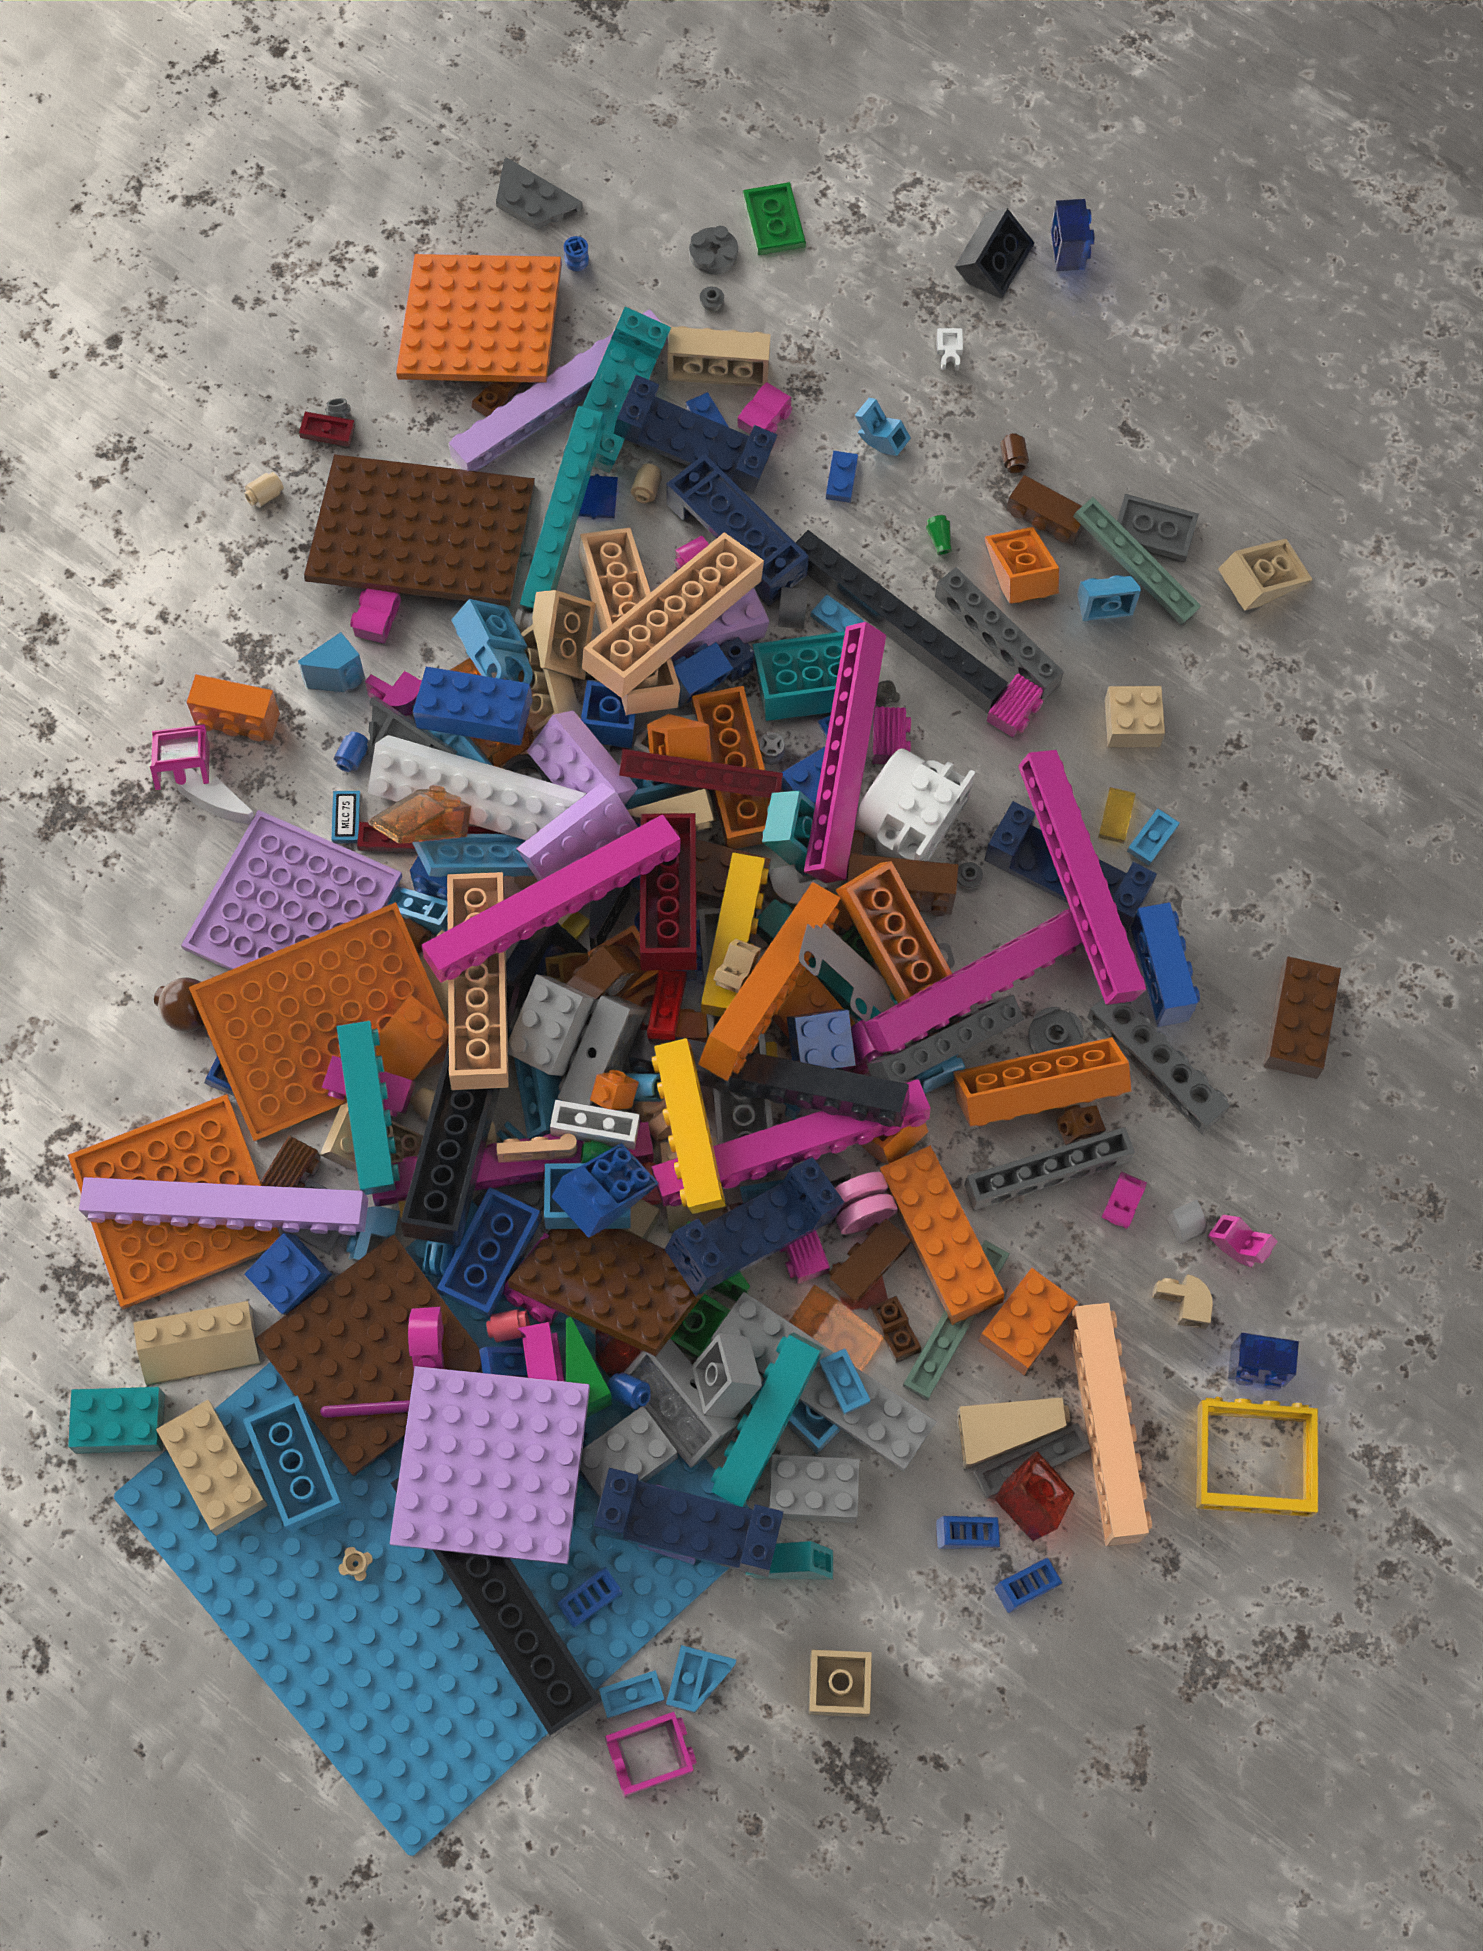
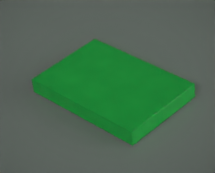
M790 182L743 190L742 196L758 255L806 247Z

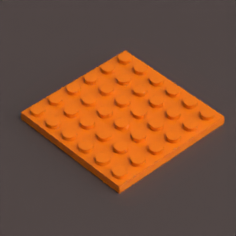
M415 254L397 363V379L547 383L562 268L561 256Z
M227 1094L67 1155L80 1193H82L84 1177L261 1186ZM105 1219L102 1223L91 1222L122 1310L259 1257L280 1237L276 1227H272L270 1231H260L255 1229L254 1226H244L243 1229L236 1230L227 1228L226 1225L204 1228L196 1223H188L186 1227L171 1225V1222H160V1225H147L143 1221L133 1220L131 1224H121L115 1222V1219Z

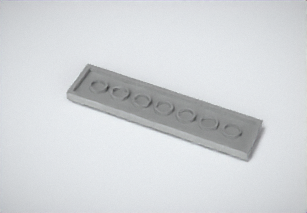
M745 1292L740 1296L711 1338V1341H713L719 1333L749 1337L755 1354L757 1369L762 1376L770 1362L775 1364L779 1356L776 1349L782 1337L788 1338L789 1334L793 1332L825 1348L820 1359L834 1354L833 1351ZM818 1361L799 1401L904 1472L937 1421L856 1367L855 1369L871 1402L843 1415Z

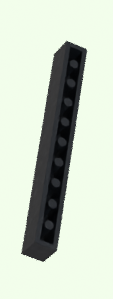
M807 530L795 542L809 556L808 576L878 630L886 634L891 640L986 713L990 711L1007 688L1008 682L811 531Z
M638 1029L628 1055L631 1071L637 1074H660V1072L655 1073L652 1063V1056H656L654 1046L685 1038L676 1037L675 1040L647 1038V1030ZM688 1039L692 1046L700 1087L714 1088L724 1093H738L748 1098L767 1099L776 1104L796 1105L806 1110H820L829 1115L849 1116L858 1121L878 1122L887 1127H902L910 1100L909 1084L754 1052L747 1054L745 1057L746 1062L739 1074L733 1072L729 1080L726 1081L698 1065L706 1043Z

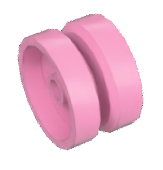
M871 1172L863 1174L835 1187L845 1202L838 1212L839 1215L836 1217V1223L841 1234L849 1235L869 1229L875 1222L880 1224L885 1218L889 1219L897 1213L898 1207L893 1196L884 1194L888 1185L883 1173Z

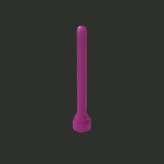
M410 1400L324 1406L321 1408L320 1413L325 1418L405 1413L409 1411Z

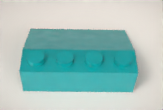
M845 631L752 644L761 702L766 721L832 711Z

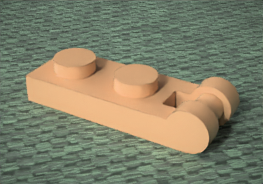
M570 1133L564 1134L560 1139L548 1140L546 1137H535L531 1141L520 1142L519 1139H506L503 1143H497L499 1163L572 1158L577 1153L576 1137Z

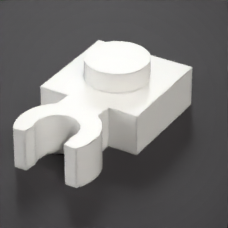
M937 328V355H943L941 369L945 370L947 362H953L955 370H959L960 357L958 355L963 353L962 329Z

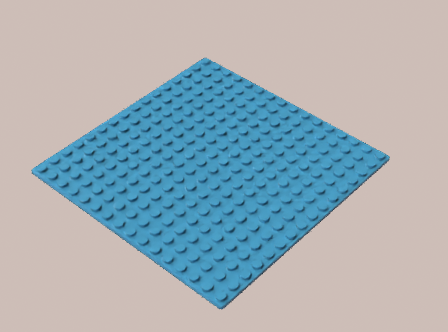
M473 1201L469 1209L463 1237L479 1208ZM416 1239L405 1250L422 1271L427 1240ZM455 1245V1249H454V1254H455V1252H456V1250H457V1248H458V1246H456V1245ZM425 1275L439 1294L437 1287L443 1275ZM440 1295L479 1349L484 1347L524 1348L523 1338L525 1337L496 1343L494 1338H489L486 1322L490 1321L489 1318ZM503 1295L494 1314L515 1309L525 1311L526 1309L521 1306L516 1307L506 1299V1296ZM527 1311L530 1326L541 1324L530 1315L529 1311ZM560 1312L550 1328L551 1334L558 1333L566 1382V1319L570 1316ZM572 1318L606 1385H608L610 1378L614 1374L624 1373L625 1369L583 1322ZM270 1362L215 1408L267 1502V1507L216 1536L209 1529L167 1449L116 1491L114 1499L408 1855L414 1856L540 1742L548 1732L433 1550L390 1545L397 1495L391 1482L397 1479L400 1474L404 1439L354 1477L306 1412L345 1509L293 1532H289L285 1528L243 1422V1419L295 1397ZM612 1399L611 1406L586 1418L582 1449L636 1410ZM678 1453L677 1460L645 1482L735 1505L711 1492L715 1484L711 1482V1479L716 1470L706 1459L690 1468ZM293 1462L290 1465V1469L298 1467L300 1462ZM579 1473V1482L584 1488V1493L576 1498L568 1564L510 1559L594 1690H597L723 1575L729 1567L696 1559L693 1565L638 1547V1544L595 1534L594 1523L600 1500ZM349 1547H354L363 1554L368 1552L373 1557L372 1563L366 1569L367 1576L362 1581H357L351 1575L343 1576L339 1572V1565L343 1563L345 1550ZM353 1562V1566H358V1562ZM606 1567L623 1594L573 1628L557 1603ZM603 1580L598 1582L606 1595L611 1592ZM593 1587L588 1589L596 1602L601 1600ZM581 1594L579 1599L588 1610L592 1606L585 1596ZM571 1601L569 1606L577 1617L580 1616L582 1613L574 1601Z

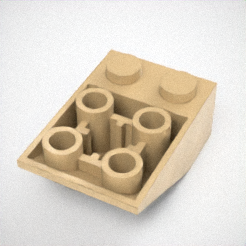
M345 1103L338 1110L320 1156L343 1167L357 1171L348 1104ZM392 1121V1126L387 1127L388 1136H394L396 1153L391 1154L392 1163L402 1162L406 1157L417 1156L422 1144L423 1135Z

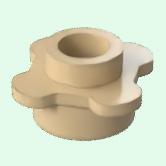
M349 1547L345 1550L343 1563L338 1568L339 1572L343 1576L351 1575L357 1581H362L367 1576L366 1569L372 1563L373 1557L368 1552L363 1554L354 1547ZM355 1561L358 1562V1566L356 1567L353 1566V1562Z

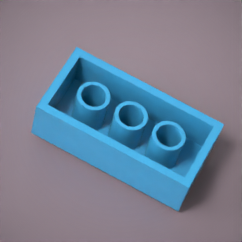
M298 1395L243 1419L284 1526L289 1532H293L345 1509ZM293 1462H300L298 1467L290 1469V1465Z

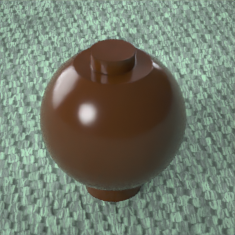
M188 977L178 978L166 986H160L155 992L154 1004L158 1007L162 1020L170 1028L179 1032H193L204 1026L189 990L190 986L201 981Z

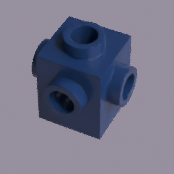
M737 637L732 641L727 640L719 646L733 667V670L727 676L731 683L746 676L753 670L754 651L748 643H743Z

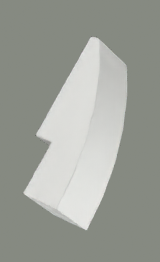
M188 768L185 771L186 783L179 785L175 781L178 791L205 811L237 823L250 825L254 818L253 811L217 777L209 782V784H204L202 777L192 768Z

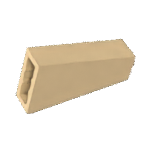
M1063 1397L960 1406L957 1411L964 1469L973 1468L1065 1429L1066 1423L1070 1422L1068 1405L1064 1406Z

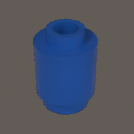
M349 732L348 735L344 736L334 756V761L337 763L336 766L344 772L357 771L368 750L367 744L369 740L358 732Z
M627 1373L614 1374L607 1385L613 1400L635 1410L645 1406L651 1397L649 1384Z

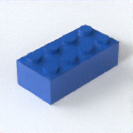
M426 666L413 709L416 727L521 746L533 701L531 687L529 683Z
M1170 902L1138 908L1130 928L1157 1027L1189 1022L1198 1002H1200L1199 990L1197 986H1193L1191 980L1193 976L1192 965L1190 961H1186L1184 954L1186 951L1185 939L1183 936H1179L1177 929L1179 927L1178 914L1176 911H1172Z
M489 1187L461 1241V1245L458 1246L437 1287L439 1294L490 1319L491 1314H494L504 1295L506 1282L518 1268L543 1219L541 1212Z

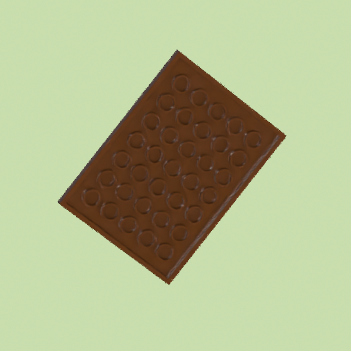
M334 454L305 568V582L461 601L472 599L495 605L511 606L535 488V478Z

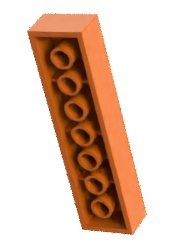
M814 882L811 883L710 1033L698 1065L726 1081L729 1080L733 1072L739 1074L746 1062L745 1057L748 1053L752 1054L759 1042V1036L761 1034L764 1035L769 1028L772 1016L779 1013L785 1002L784 998L786 995L790 996L794 990L797 978L799 976L802 977L807 970L799 961V953L807 924L813 929L815 925L822 928L823 924H826L833 930V924L841 911L837 909L841 899L839 896ZM806 951L804 959L809 966V960L811 957H815L811 952Z

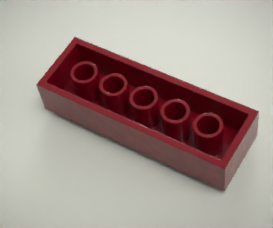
M696 813L641 814V826L663 814L680 838V853L673 860L664 861L656 865L647 874H640L641 971L697 970Z

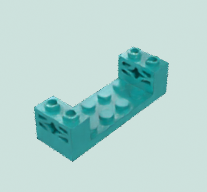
M626 306L622 311L582 406L603 412L607 420L593 465L607 473H610L625 440L613 433L617 417L635 375L649 380L671 330L670 326Z

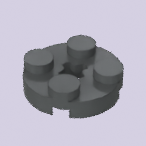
M721 225L702 229L691 236L689 246L690 260L697 269L708 270V274L724 273L732 268L734 261L738 257L737 240L728 232L726 227ZM713 247L718 248V253L714 254L712 251L708 252V250Z
M1049 1007L1041 1010L1035 1015L1029 1027L1028 1040L1031 1048L1037 1054L1082 1044L1084 1029L1080 1019L1071 1011L1068 1013L1065 1010H1060V1007ZM1051 1029L1063 1033L1060 1036V1040L1052 1039L1049 1036L1051 1035Z

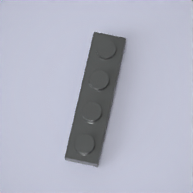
M1076 1423L975 1470L974 1475L987 1499L1090 1451L1091 1448L1079 1424Z

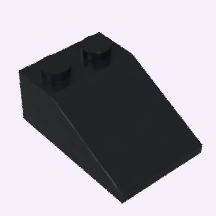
M632 879L627 885L620 888L616 887L607 892L603 898L590 901V950L607 940L633 893Z

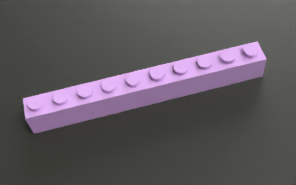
M650 309L643 313V315L661 322ZM613 333L605 339L595 342L584 353L577 354L566 365L556 368L547 377V383L535 382L530 389L524 393L517 394L512 401L503 407L496 408L485 419L476 421L464 433L455 435L449 442L451 457L462 470L478 471L586 399ZM668 337L666 339L664 346L668 344Z
M84 1177L79 1211L88 1221L102 1223L105 1219H115V1222L121 1224H131L133 1220L143 1221L147 1225H160V1222H171V1225L186 1227L188 1223H196L204 1228L226 1225L227 1228L241 1230L244 1226H254L255 1229L260 1231H270L272 1227L282 1228V1230L287 1232H299L300 1229H310L313 1233L326 1234L328 1230H336L343 1235H355L356 1232H365L369 1199L363 1191Z

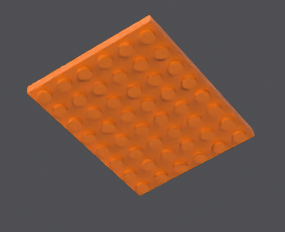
M396 902L189 987L253 1141L347 1103L346 1095L344 1100L328 1096L329 1090L322 1088L332 1055L341 1058L337 1026L371 1021L373 1029H378L380 1033L409 995H412L447 1023ZM449 1036L421 1071L444 1062Z

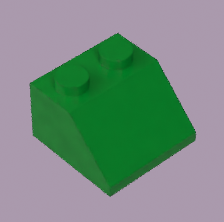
M704 1293L671 1336V1340L682 1353L698 1359L712 1342V1336L731 1309Z

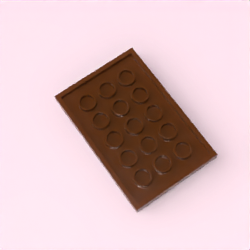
M620 1228L603 1229L590 1238L581 1229H550L547 1233L549 1237L542 1239L508 1279V1288L655 1357L705 1293L703 1292L698 1296L694 1295L664 1248Z

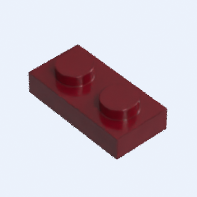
M305 411L299 436L302 439L349 447L355 429V422L350 419Z

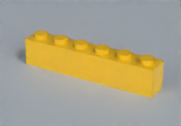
M732 853L701 1002V1013L722 1017L737 995L736 992L716 985L717 981L713 979L716 970L723 964L728 947L734 939L754 946L753 943L749 942L751 934L756 935L759 919L754 918L756 909L761 910L764 894L759 892L761 884L766 885L769 869L764 868L765 858Z
M687 1038L654 1046L656 1056H652V1063L655 1073L660 1072L662 1081L657 1083L660 1098L665 1099L667 1109H663L664 1120L667 1126L671 1125L673 1134L668 1136L672 1153L676 1152L678 1162L674 1163L677 1179H682L684 1189L680 1190L682 1204L684 1207L688 1206L692 1214L724 1207L726 1203L692 1046Z

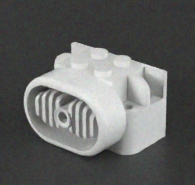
M898 749L890 757L865 794L857 810L854 828L876 841V856L928 861L969 800L975 771L970 770L967 776L964 777L953 771V764L950 762L943 765L934 760L925 761L906 749Z

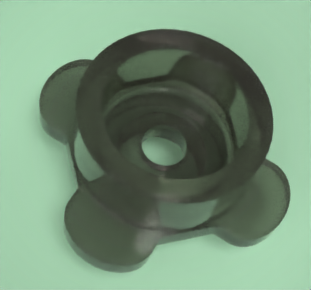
M885 680L878 683L876 705L878 707H886L887 704L892 702H899L900 694L896 692V687L892 681Z

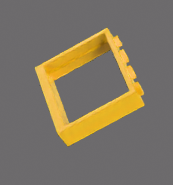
M1222 1397L1202 1400L1197 1406L1196 1509L1313 1517L1317 1514L1318 1408H1309V1405H1302V1403H1292V1406H1280L1279 1401H1263V1404H1252V1400L1244 1398L1235 1399L1234 1402H1225ZM1208 1415L1303 1422V1500L1208 1493Z

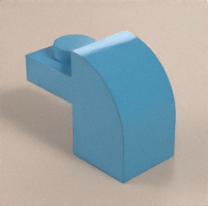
M868 398L855 414L861 426L858 434L869 446L881 453L897 456L911 439L901 420L885 416L877 399Z
M381 1206L368 1207L365 1232H356L354 1236L349 1237L346 1252L350 1253L348 1260L358 1261L366 1255L371 1236L385 1240L395 1233L400 1211Z

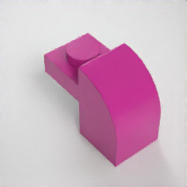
M404 670L393 686L372 674L366 679L365 685L370 698L378 697L404 716H408L413 713L412 706L416 703L422 680Z
M1121 1171L1101 1218L1127 1229L1132 1222L1147 1182Z
M1224 1214L1208 1235L1220 1250L1248 1267H1252L1255 1262L1263 1264L1271 1255L1272 1249L1278 1242L1271 1234L1254 1232L1241 1217Z
M441 1307L411 1310L408 1325V1343L414 1369L415 1366L445 1369L441 1344L444 1335Z

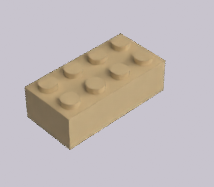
M686 326L671 327L667 351L668 380L762 387L768 382L771 334L739 332L737 330L723 331L711 328L696 329Z
M209 1400L202 1402L156 1429L209 1529L216 1536L268 1506L216 1409Z

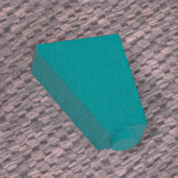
M812 1541L776 1543L769 1576L765 1577L745 1572V1575L755 1579L831 1580L833 1579V1550Z

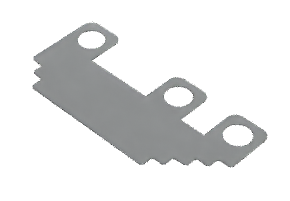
M807 924L799 953V961L807 970L817 976L822 959L854 987L850 1006L865 1022L870 1020L873 1005L881 1013L895 1006V1003L889 997L890 991L885 987L886 980L826 924H823L822 928L815 925L814 929ZM806 951L814 955L816 959L815 968L809 967L805 962L804 953ZM856 998H861L866 1003V1014H861L857 1010L855 1005Z

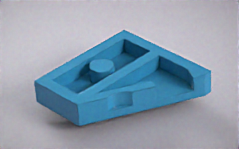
M681 1645L666 1706L695 1713L734 1668L737 1660Z

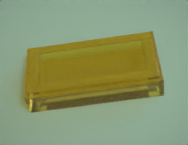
M1112 787L1109 788L1098 838L1124 844L1136 793Z

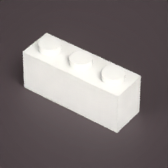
M555 1100L550 1130L553 1136L561 1137L564 1134L570 1133L576 1137V1140L590 1142L592 1139L610 1146H617L622 1143L627 1149L635 1150L640 1116L634 1113Z

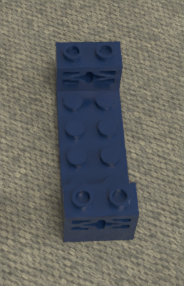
M635 375L617 417L613 434L687 466L706 454L739 488L754 494L778 435L754 425L750 436L658 398L657 393L660 384Z
M706 454L702 455L666 483L667 505L683 521L693 515L716 538L725 532L764 560L761 582L754 589L768 606L781 597L782 587L792 588L807 576L809 556Z
M1012 801L988 843L984 861L1068 903L1042 830L1033 826L1036 817L1035 812ZM1099 859L1101 870L1108 882L1110 894L1116 903L1122 926H1124L1126 933H1128L1138 908L1142 907L1153 886L1157 873L1135 862H1132L1126 873Z
M811 1157L792 1167L781 1184L707 1224L702 1225L700 1220L696 1219L675 1230L664 1250L694 1295L698 1296L832 1222L845 1202L815 1159Z
M609 1467L594 1523L595 1534L768 1577L784 1511L757 1504L754 1505L752 1510L641 1482L638 1480L637 1474Z

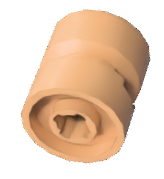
M665 1099L660 1102H638L634 1107V1112L639 1114L642 1123L648 1122L650 1134L655 1141L659 1142L671 1136V1125H666L663 1115V1109H667Z

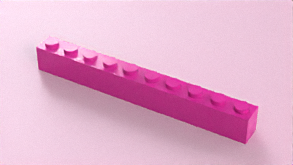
M867 622L847 626L845 630L804 868L805 873L824 883L846 880L886 634Z
M1057 750L1029 752L1018 765L1105 1004L1111 1005L1134 1001L1146 990L1145 981L1139 971L1135 954L1127 939L1126 930L1119 918L1116 903L1110 894L1107 879L1101 870L1099 858L1092 846L1090 834L1083 822L1081 810L1074 798L1072 786L1065 774L1063 762L1060 760Z
M662 814L422 944L424 958L440 983L447 979H455L462 971L469 967L478 966L491 955L506 951L513 943L521 939L526 940L530 938L535 931L545 926L554 925L559 918L568 913L578 912L583 905L592 900L596 901L603 898L607 892L616 887L620 888L627 885L631 879L640 874L649 873L656 865L664 861L673 860L680 853V838Z
M1071 909L1064 910L865 1022L878 1052L890 1051L891 1054L900 1052L906 1048V1042L910 1040L915 1042L928 1035L927 1030L933 1027L934 1029H939L949 1024L948 1018L954 1015L959 1017L970 1012L971 1005L975 1003L980 1005L993 998L992 993L999 991V993L1004 992L1014 986L1013 982L1020 979L1022 981L1033 976L1036 968L1041 967L1043 969L1056 962L1054 958L1061 955L1064 957L1077 950L1075 946L1080 943L1084 944Z
M919 1079L906 1083L909 1084L910 1100L902 1127H887L878 1122L858 1121L849 1116L829 1115L824 1111H819L713 1146L722 1188L730 1189L736 1187L741 1181L750 1178L752 1180L763 1178L768 1172L777 1169L778 1171L788 1170L794 1164L806 1161L811 1157L817 1160L821 1155L829 1152H842L847 1146L856 1143L859 1145L869 1143L874 1137L880 1135H894L904 1127L923 1125L930 1119L931 1108ZM678 1158L652 1166L653 1177L659 1183L656 1187L663 1207L668 1205L674 1207L682 1204L680 1190L684 1189L682 1179H677L674 1163L678 1162Z
M640 1121L635 1150H628L641 1164L654 1162V1153L648 1122L642 1123ZM551 1134L543 1136L548 1138V1140H555L561 1138L558 1136H553ZM529 1138L519 1139L520 1142L531 1141ZM577 1140V1153L572 1158L500 1163L497 1156V1143L489 1144L484 1151L474 1191L489 1189V1187L497 1188L545 1180V1164L581 1163L583 1141ZM418 1156L406 1157L402 1162L393 1163L398 1164L400 1181H395L396 1190L372 1194L375 1206L398 1204L399 1201L407 1199Z

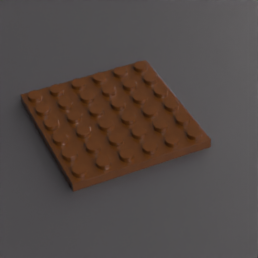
M394 1234L255 1338L257 1344L295 1396L298 1395L306 1412L354 1477L405 1438L408 1412L325 1418L321 1415L320 1410L324 1406L410 1400L414 1368L412 1356L409 1354L408 1325L412 1309L441 1307L444 1329L441 1344L445 1369L483 1373L479 1347Z

